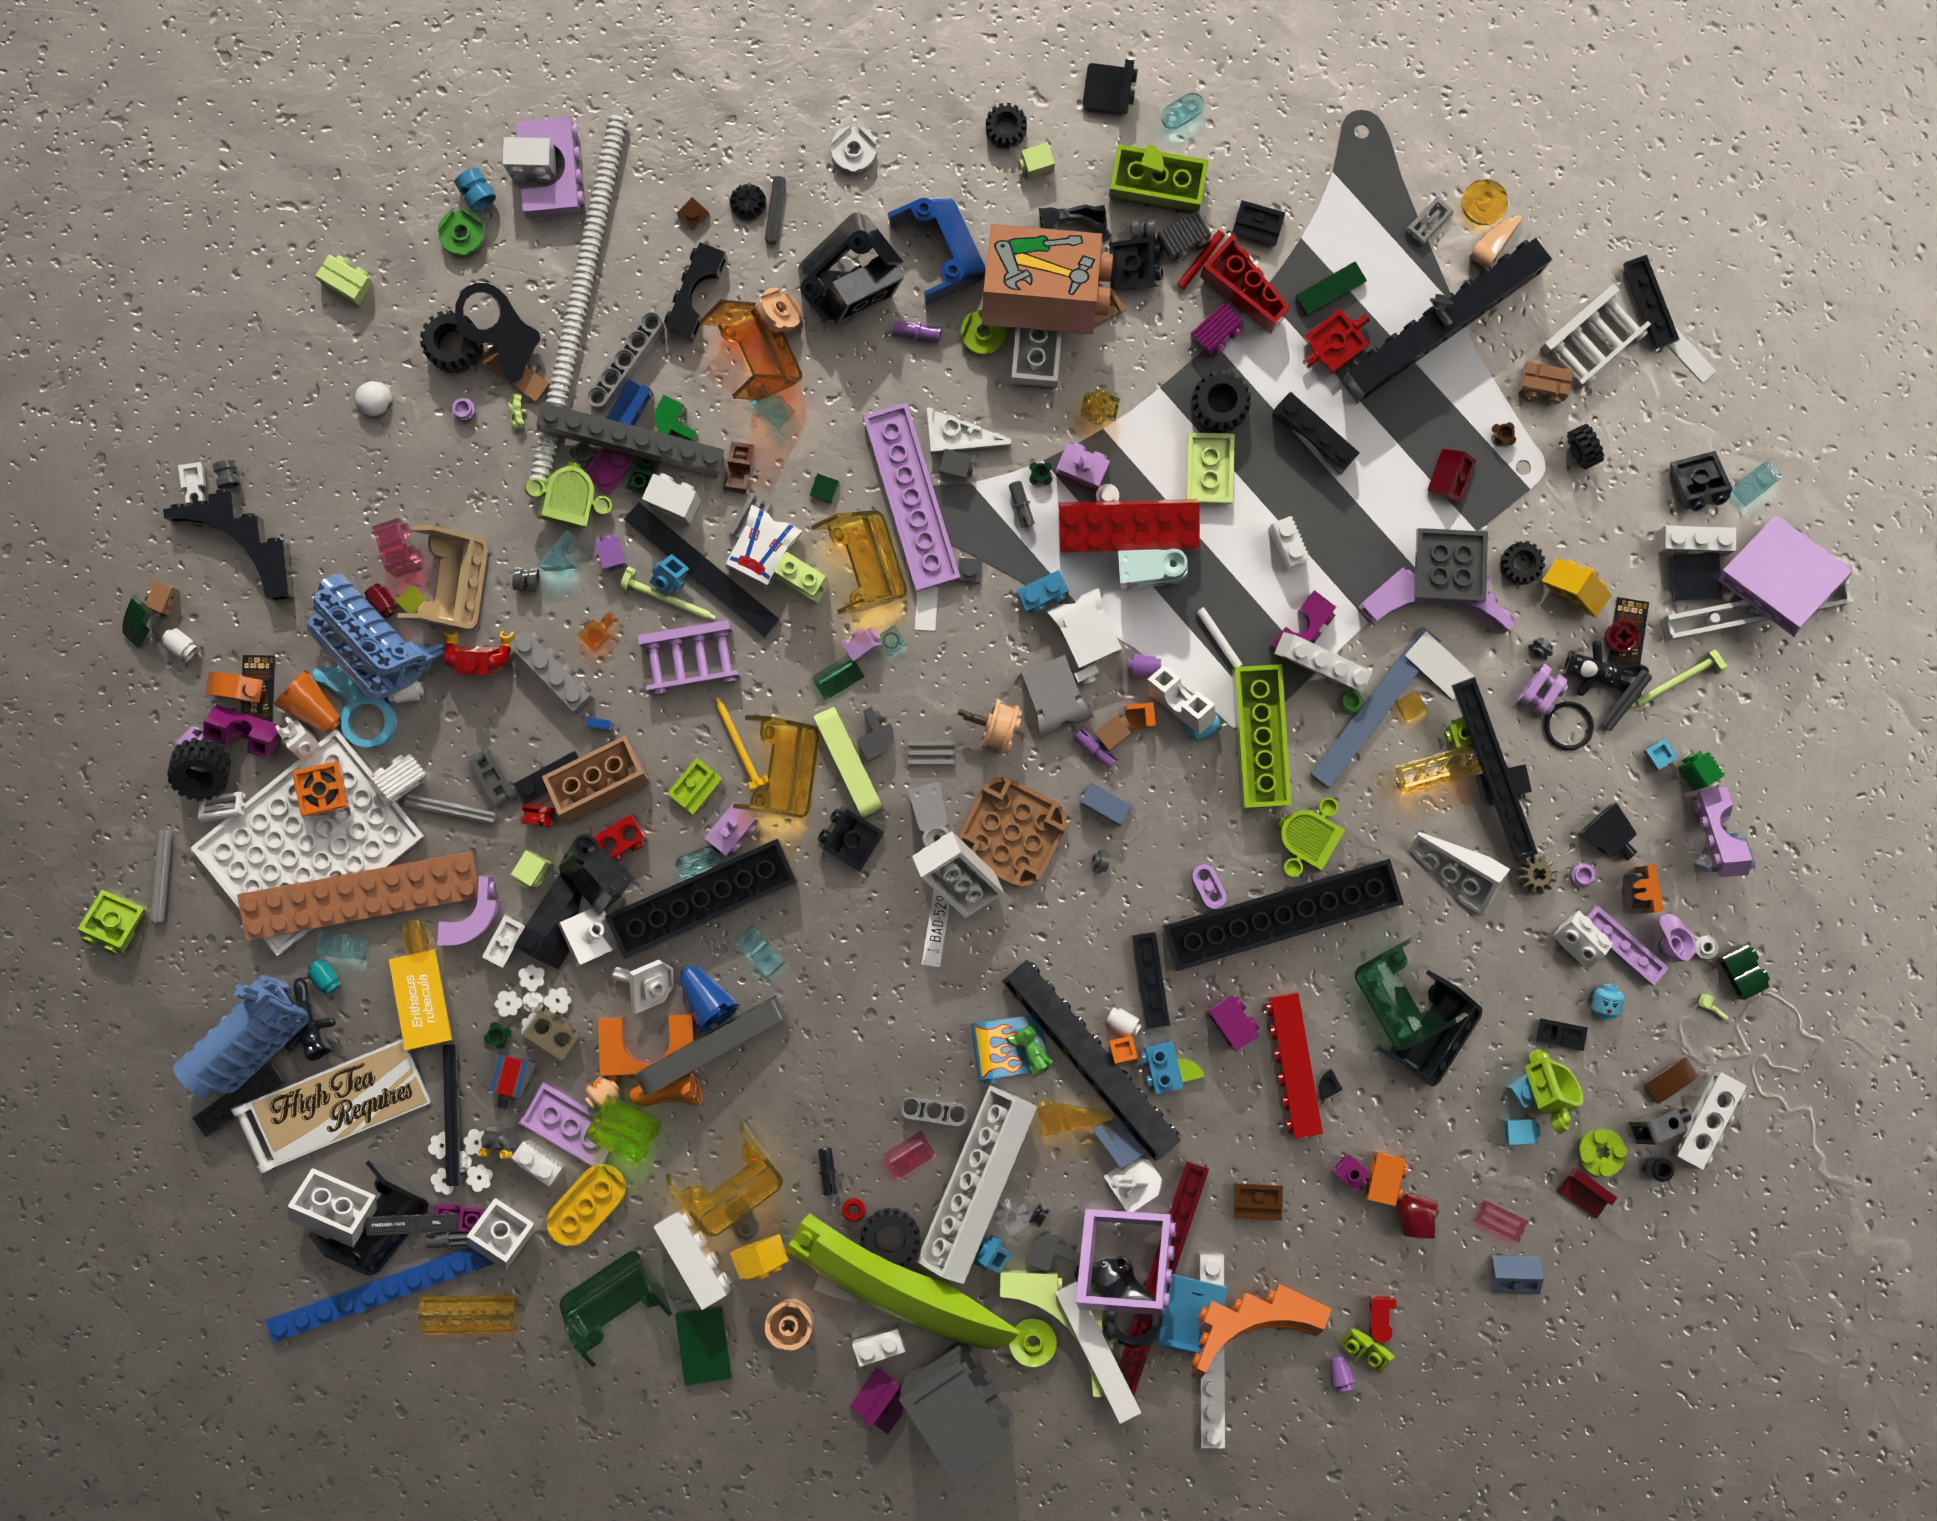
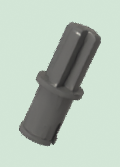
M1012 482L1009 484V489L1014 502L1013 509L1017 511L1021 528L1028 527L1030 524L1034 525L1035 521L1029 506L1031 502L1027 500L1022 482Z
M469 1232L427 1233L426 1238L429 1239H425L426 1248L447 1247L450 1250L452 1247L468 1246L467 1235Z

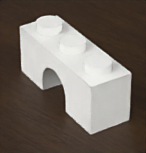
M1666 525L1659 530L1658 553L1682 554L1689 551H1702L1705 553L1729 555L1736 551V528Z
M1165 665L1148 678L1149 695L1198 734L1202 733L1216 720L1215 704L1198 691L1193 696L1188 694L1182 686L1181 678Z

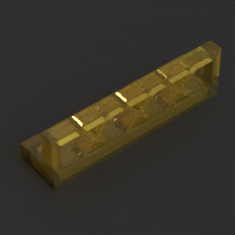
M1469 744L1395 766L1398 776L1395 779L1397 788L1405 794L1482 771L1477 756H1471L1474 751L1473 745ZM1458 755L1463 758L1461 760L1448 763L1452 756ZM1436 762L1440 764V766L1425 770L1429 763ZM1411 768L1418 771L1410 775H1403V771Z
M516 1295L422 1296L418 1310L421 1333L516 1332ZM482 1320L485 1324H477L474 1321ZM498 1320H509L510 1324H501ZM426 1321H435L438 1324L427 1325ZM450 1321H459L462 1324L454 1325Z

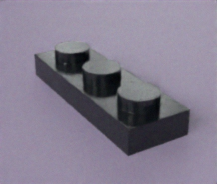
M573 751L514 783L513 785L523 804L526 805L549 793L542 776L580 758L577 752Z

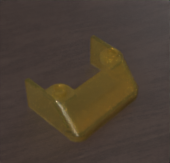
M870 510L836 513L811 526L812 530L828 529L832 542L838 546H846L859 587L851 591L850 604L838 609V614L865 611L897 601L906 596L907 586L885 517L881 512Z
M745 715V720L761 723V739L767 744H772L767 776L769 782L766 785V790L758 789L752 794L750 805L733 803V808L780 816L805 817L810 810L819 743L818 729L813 725L773 716Z
M743 1119L738 1121L742 1135L748 1141L742 1149V1157L747 1166L710 1193L701 1184H692L683 1190L670 1173L666 1175L668 1189L703 1233L710 1237L720 1235L782 1187L783 1180L779 1170L764 1146Z

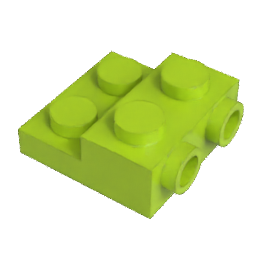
M101 890L78 927V931L82 936L81 939L92 946L95 943L103 945V950L112 955H115L117 952L124 954L135 935L134 930L144 915L145 909Z

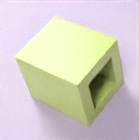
M1048 142L1022 150V159H1019V165L1022 173H1027L1028 179L1055 170V162Z

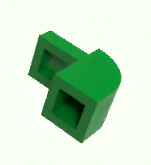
M663 394L655 411V424L659 432L671 436L675 434V437L694 442L698 438L696 431L680 424L687 410L684 404Z

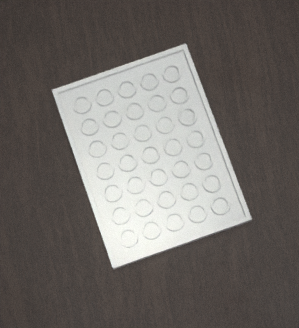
M335 729L319 742L320 746L303 761L301 759L297 760L248 800L242 808L244 816L226 818L191 847L192 851L238 908L237 894L390 866L425 837L397 801L388 807L383 803L370 786L373 772L338 729ZM340 761L346 794L349 800L347 810L341 813L338 811L335 813L328 812L326 815L301 817L292 771ZM312 929L264 937L263 939L274 953L280 956Z

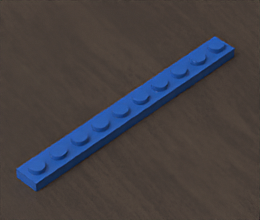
M468 1247L265 1321L272 1343L495 1263L473 1248Z

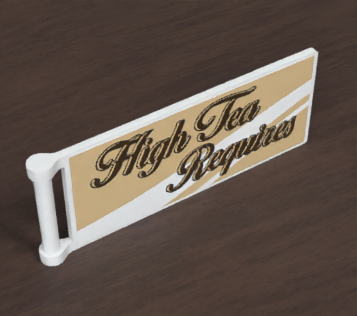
M403 1039L252 1101L237 1105L231 1109L233 1116L237 1117L257 1160L259 1173H264L288 1161L430 1104L431 1099L409 1051H405ZM252 1110L273 1160L267 1161L245 1113L246 1111Z

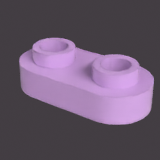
M1206 864L1197 866L1192 872V880L1204 904L1211 909L1222 907L1226 902L1227 896L1215 870ZM1201 872L1207 873V880L1202 881L1199 878V874ZM1212 893H1216L1218 895V900L1216 902L1210 900V895Z

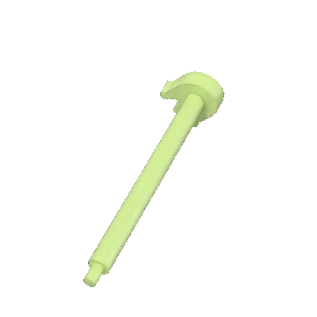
M631 567L626 568L620 583V589L627 591L630 587L705 619L715 620L716 616L710 614L707 610L671 595L665 596L659 590L632 580L636 570Z
M1714 649L1708 653L1709 659L1636 699L1631 708L1646 704L1711 666H1714L1718 674L1727 670L1728 666Z

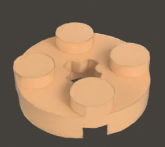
M779 288L767 289L755 305L762 319L768 324L770 331L774 333L792 331L800 323L801 319L799 316L802 314L797 300L788 292L786 294L779 292Z

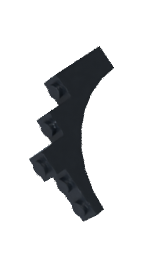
M218 489L215 491L216 493L208 494L209 503L208 501H196L191 506L172 504L171 508L163 509L164 518L170 522L206 524L220 529L233 537L246 550L255 563L262 580L265 598L271 601L295 598L289 544L281 540V538H268L266 542L264 520L254 513L242 514L240 518L238 495L229 489Z

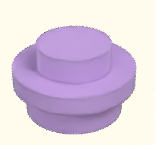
M459 398L452 405V413L460 421L470 420L475 414V405L468 398Z
M1578 864L1572 869V881L1580 887L1589 886L1595 880V871L1589 864Z

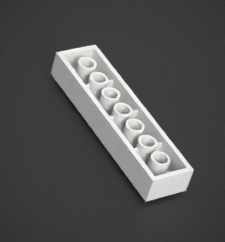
M989 1085L916 1262L942 1278L964 1284L1038 1106Z

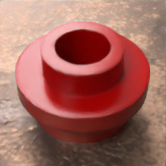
M857 1198L848 1199L842 1207L844 1218L850 1222L860 1221L866 1212L864 1203ZM851 1206L858 1207L857 1214H852L850 1212Z

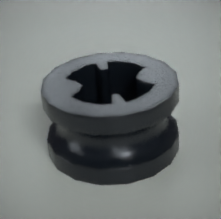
M1039 1203L1029 1222H1036L1037 1226L1040 1227L1050 1209H1044L1042 1204Z

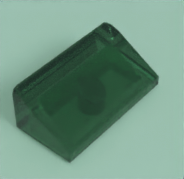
M848 654L811 678L826 701L865 676L856 661H853Z

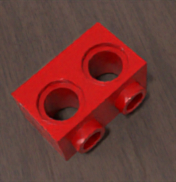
M632 814L593 836L600 849H605V844L610 840L615 842L616 848L609 854L617 862L624 858V853L629 850L632 852L639 850L645 846L643 842L648 840L635 816ZM633 828L636 831V837L632 841H627L625 832Z

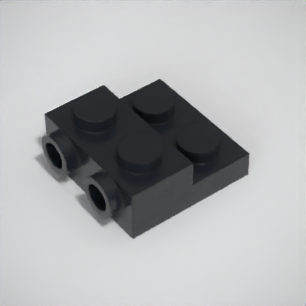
M1154 237L1109 243V254H1113L1110 288L1116 290L1132 287L1137 289L1160 287V280L1164 279V271L1162 266H1159V258L1163 257V247L1161 243L1159 244V241Z
M1716 451L1671 462L1670 469L1678 485L1677 493L1685 510L1699 511L1706 504L1714 502L1715 505H1721L1730 498L1733 488Z
M841 806L840 809L836 808L830 816V821L832 822L828 829L824 828L818 835L817 840L819 844L817 846L856 870L861 871L884 831Z

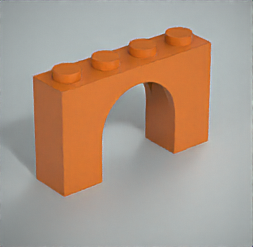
M692 1014L669 1016V1047L662 1058L696 1040L695 1020ZM625 1017L598 1019L600 1076H606L608 1080H619L621 1075H630V1079H636V1073L653 1064L640 1062L629 1053L626 1046Z

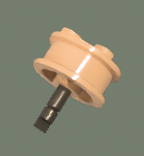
M996 699L988 717L973 714L963 709H959L957 715L963 716V720L984 726L980 748L984 749L986 746L998 749L999 754L1003 755L1004 752L1009 753L1011 750L1013 734L1018 731L1022 711L1019 710L1017 705L1012 708L1000 704V700Z

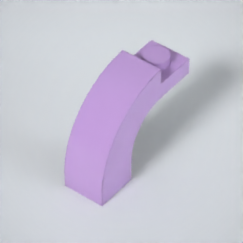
M479 876L477 905L468 918L459 922H438L437 945L458 946L468 944L483 936L491 928L497 918L501 901L491 900L496 892V883L493 882V877Z

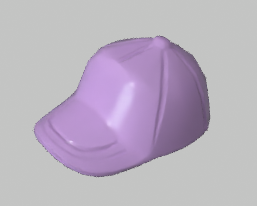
M1673 914L1663 915L1659 919V924L1664 933L1660 941L1661 949L1673 960L1680 962L1689 961L1696 953V941L1693 935L1677 916Z

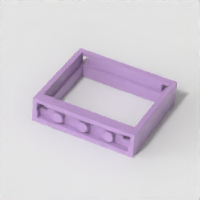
M1085 1209L1076 1304L1079 1309L1165 1315V1308H1169L1170 1293H1167V1284L1172 1283V1270L1169 1269V1261L1174 1260V1246H1171V1239L1176 1237V1223H1173L1170 1214ZM1097 1221L1162 1226L1156 1301L1090 1296Z

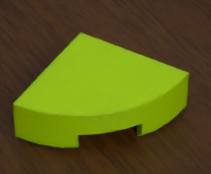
M1148 143L1140 167L1162 174L1164 167L1163 157L1156 147Z
M1183 1058L1177 1059L1182 1082L1205 1077L1202 1069L1195 1062Z

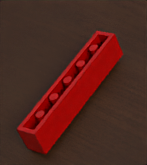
M1299 993L1268 997L1269 1002L1265 1003L1268 1017H1272L1273 1026H1269L1272 1040H1276L1277 1049L1273 1050L1276 1063H1280L1281 1072L1277 1073L1280 1087L1284 1086L1285 1096L1281 1097L1284 1110H1288L1289 1119L1286 1120L1288 1134L1292 1133V1137L1295 1139L1323 1134Z

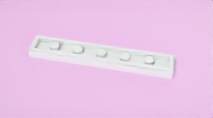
M1076 1281L1055 1293L1121 1424L1141 1414V1411L1092 1311L1078 1308L1076 1304L1078 1283Z

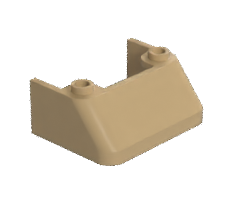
M435 525L411 526V531L429 535V551L431 554L441 557L435 602L425 601L420 604L418 613H398L397 618L429 625L461 629L473 628L477 624L488 553L486 541L477 536Z

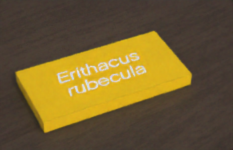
M434 949L389 959L405 1051L452 1042L453 1038L437 951Z

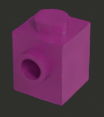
M1347 1153L1343 1155L1331 1170L1354 1191H1357L1358 1188L1362 1190L1370 1181L1368 1176L1371 1173Z

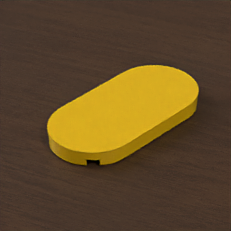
M597 1164L588 1168L549 1211L547 1230L550 1237L562 1246H576L584 1243L622 1202L626 1193V1181L623 1174L617 1168L608 1164Z

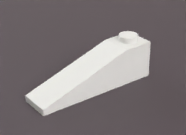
M1421 832L1417 834L1409 850L1429 871H1434L1442 879L1441 883L1445 887L1449 886L1458 895L1456 899L1461 904L1481 916L1495 897L1510 870L1488 856Z

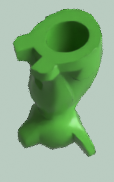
M1030 1024L1028 1028L1020 1029L1015 1036H1009L1007 1040L1012 1045L1025 1047L1030 1064L1029 1070L1034 1077H1037L1052 1068L1054 1061L1049 1059L1042 1047L1035 1042V1027Z

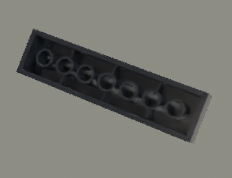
M777 838L610 913L605 917L623 959H629L798 883V880L781 841Z

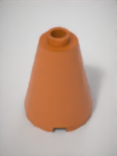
M307 670L303 671L273 703L281 710L323 733L327 730L331 733L340 724L337 720L340 715Z

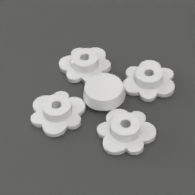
M530 964L527 968H522L518 973L521 978L520 985L527 987L531 991L524 996L523 1001L517 997L515 991L509 993L501 991L498 994V1000L495 1002V1007L499 1008L498 1012L503 1017L509 1014L516 1015L517 1009L522 1006V1003L527 1011L533 1012L528 1018L522 1020L524 1027L521 1032L523 1035L524 1029L535 1015V1012L543 1007V1004L550 1007L549 1010L552 1013L557 1011L565 1013L568 1010V1004L571 1003V997L567 996L568 992L565 988L560 987L557 990L550 989L549 995L543 999L542 995L535 991L538 986L544 984L543 977L545 971L541 967L536 968L535 965ZM539 1021L536 1024V1030L539 1032L546 1031V1022Z
M471 1129L468 1137H465L463 1140L464 1144L467 1145L465 1148L466 1152L460 1151V1172L467 1171L469 1176L466 1180L467 1184L472 1185L474 1191L480 1192L483 1188L490 1187L493 1172L490 1169H486L483 1164L477 1167H470L472 1162L470 1155L475 1153L478 1155L479 1149L482 1148L481 1137L484 1134V1131L479 1132L477 1129ZM445 1132L439 1133L438 1136H432V1143L428 1147V1151L433 1155L436 1154L438 1159H443L445 1156ZM439 1168L437 1173L433 1174L430 1179L431 1183L435 1185L434 1190L436 1192L442 1191L446 1195L451 1194L455 1186L446 1185L444 1182L446 1170Z

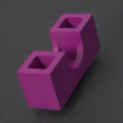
M1314 590L1298 610L1307 620L1306 631L1295 633L1285 627L1269 648L1274 652L1276 651L1283 632L1299 636L1314 644L1322 634L1318 631L1323 624L1328 626L1336 616L1333 613L1336 606Z
M217 704L204 720L203 738H207L210 741L214 740L222 745H226L230 739L235 737L248 739L247 753L268 760L281 744V736L275 728L278 724Z

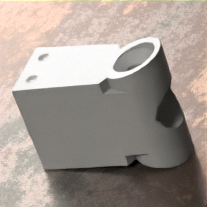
M1065 655L1021 672L1020 675L1037 716L1039 738L1057 732L1064 722L1078 724L1094 717L1080 696Z
M940 782L909 789V797L925 847H928L942 836L950 833Z

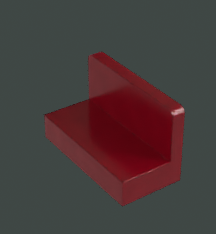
M1442 449L1427 491L1433 494L1444 495L1453 502L1461 503L1477 460L1465 451Z
M1574 1167L1558 1188V1192L1594 1218H1598L1606 1205H1613L1617 1199L1611 1192Z

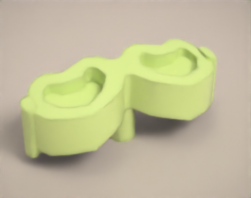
M513 393L508 402L509 409L512 411L510 422L515 428L525 429L522 414H526V409H520L522 394Z

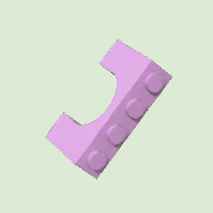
M571 117L516 122L517 137L550 138L557 152L565 159L563 175L556 183L547 187L521 189L522 206L525 216L527 218L582 213L581 205H585L583 191H580L579 183H583L582 171L578 169L577 161H581L580 148L576 147V139L579 138L578 125H574Z

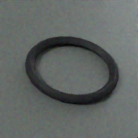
M1566 701L1555 705L1552 712L1545 719V732L1552 744L1563 750H1576L1588 743L1594 731V722L1590 712L1576 702ZM1573 706L1583 711L1589 722V731L1585 739L1580 743L1571 746L1564 745L1556 741L1552 736L1549 727L1550 719L1559 708Z

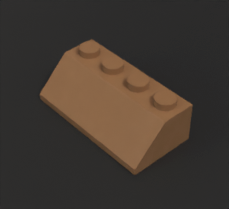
M626 735L542 776L556 811L566 824L650 784L644 767Z

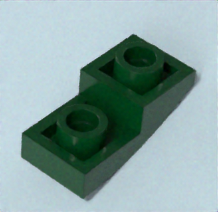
M636 457L625 489L644 494L652 475L657 474L660 463Z
M139 597L131 598L122 625L123 635L137 648L142 646L150 631L146 624L153 613Z

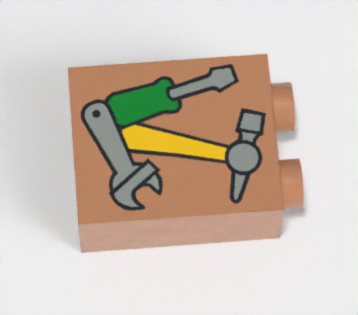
M991 224L983 291L982 324L1093 334L1095 315L1108 316L1110 288L1098 287V281L1110 282L1113 254L1100 253L1102 234Z

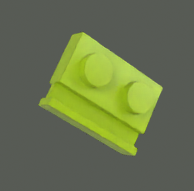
M696 757L667 794L695 815L723 778Z

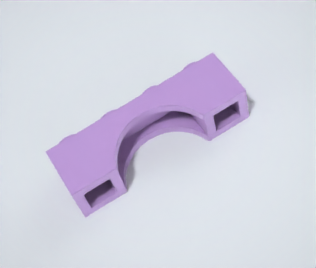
M1728 787L1699 789L1697 799H1694V810L1696 813H1699L1700 829L1705 831L1706 847L1712 852L1713 867L1717 868L1720 877L1749 875L1753 860L1747 842L1731 837L1721 826L1723 822L1730 819L1733 808Z

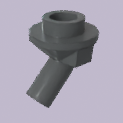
M1435 294V298H1430V302L1435 307L1437 317L1444 327H1447L1453 321L1445 309L1451 306L1453 301L1449 300L1450 296Z

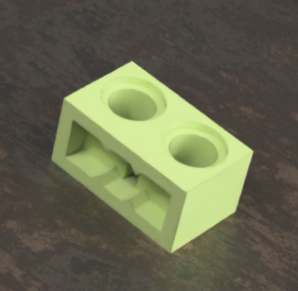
M525 850L511 875L516 877L514 882L526 889H531L532 887L540 888L554 864L535 852Z

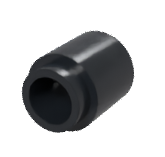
M1660 1156L1649 1158L1645 1164L1646 1174L1651 1179L1660 1182L1669 1181L1675 1172L1673 1163L1669 1159Z

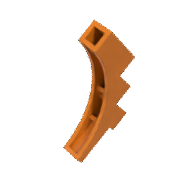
M1281 1284L1274 1291L1270 1290L1265 1301L1249 1293H1245L1240 1299L1236 1298L1232 1309L1211 1301L1207 1307H1202L1197 1320L1201 1321L1198 1330L1203 1332L1198 1345L1202 1347L1199 1354L1195 1353L1190 1366L1193 1367L1191 1376L1200 1380L1207 1372L1214 1356L1223 1346L1232 1339L1250 1331L1263 1328H1287L1299 1330L1317 1337L1325 1329L1331 1308Z

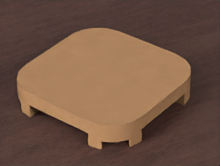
M999 777L990 780L983 786L958 837L996 873L997 877L1016 886H1030L1037 882L1044 874L1065 832L1067 818L1062 806L1055 800L1011 778Z

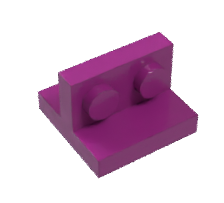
M877 1366L849 1407L865 1418V1424L871 1428L875 1425L886 1434H889L905 1411L899 1401L902 1383Z

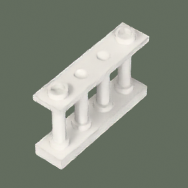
M1614 283L1540 348L1545 355L1551 351L1557 352L1581 378L1574 386L1576 389L1582 385L1585 387L1589 386L1596 379L1595 373L1633 340L1638 343L1648 334L1646 329L1651 323L1647 321L1642 327H1639L1616 302L1617 298L1615 295L1620 289ZM1602 306L1606 309L1609 308L1632 333L1626 341L1622 342L1599 317L1598 310ZM1585 321L1592 323L1615 348L1607 357L1581 331V325ZM1568 336L1574 337L1598 363L1589 373L1564 346L1563 340Z

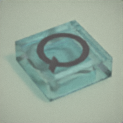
M895 625L880 634L881 648L887 657L907 646Z

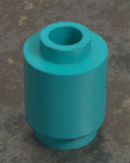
M317 960L308 967L310 971L307 973V976L319 992H323L325 996L341 986V983L338 981L340 978L327 961L321 962Z

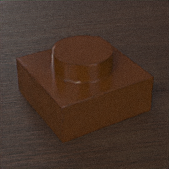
M693 197L677 212V216L693 231L710 215Z

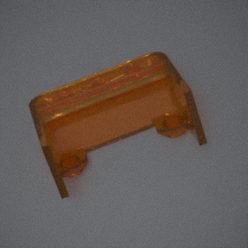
M721 299L699 322L701 325L718 326L721 336L727 341L738 343L752 376L732 394L733 398L762 400L797 384L802 379V372L784 332L774 333L770 331L768 324L765 323L756 310V303Z

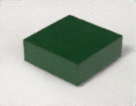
M817 473L810 496L832 504L840 482Z

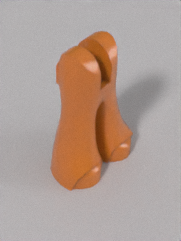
M693 1073L686 1074L648 1096H645L640 1085L633 1088L630 1092L631 1100L640 1107L664 1102H680L689 1105H701L702 1103L700 1082L696 1076L694 1077Z

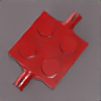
M1339 309L1305 335L1303 339L1310 346L1313 353L1303 360L1306 368L1309 369L1316 362L1320 361L1333 374L1367 348L1369 343L1362 336L1360 328L1370 322L1369 317L1364 313L1356 321H1353L1346 316L1342 309Z

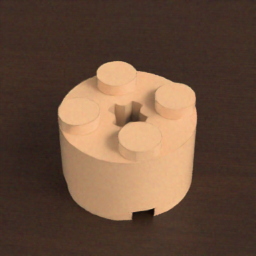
M796 1298L784 1299L776 1303L768 1313L765 1321L767 1339L773 1346L783 1350H796L802 1347L809 1340L814 1328L812 1311L804 1302ZM786 1320H788L789 1322L793 1321L795 1323L793 1325V1329L791 1327L786 1328L784 1326L786 1324Z

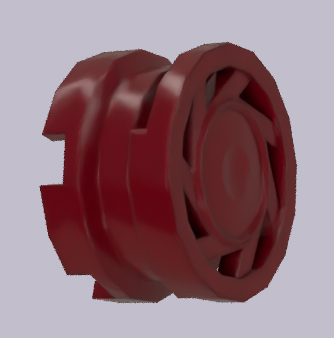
M1624 620L1617 621L1609 626L1604 635L1605 645L1615 654H1625L1632 651L1638 646L1641 638L1636 624Z

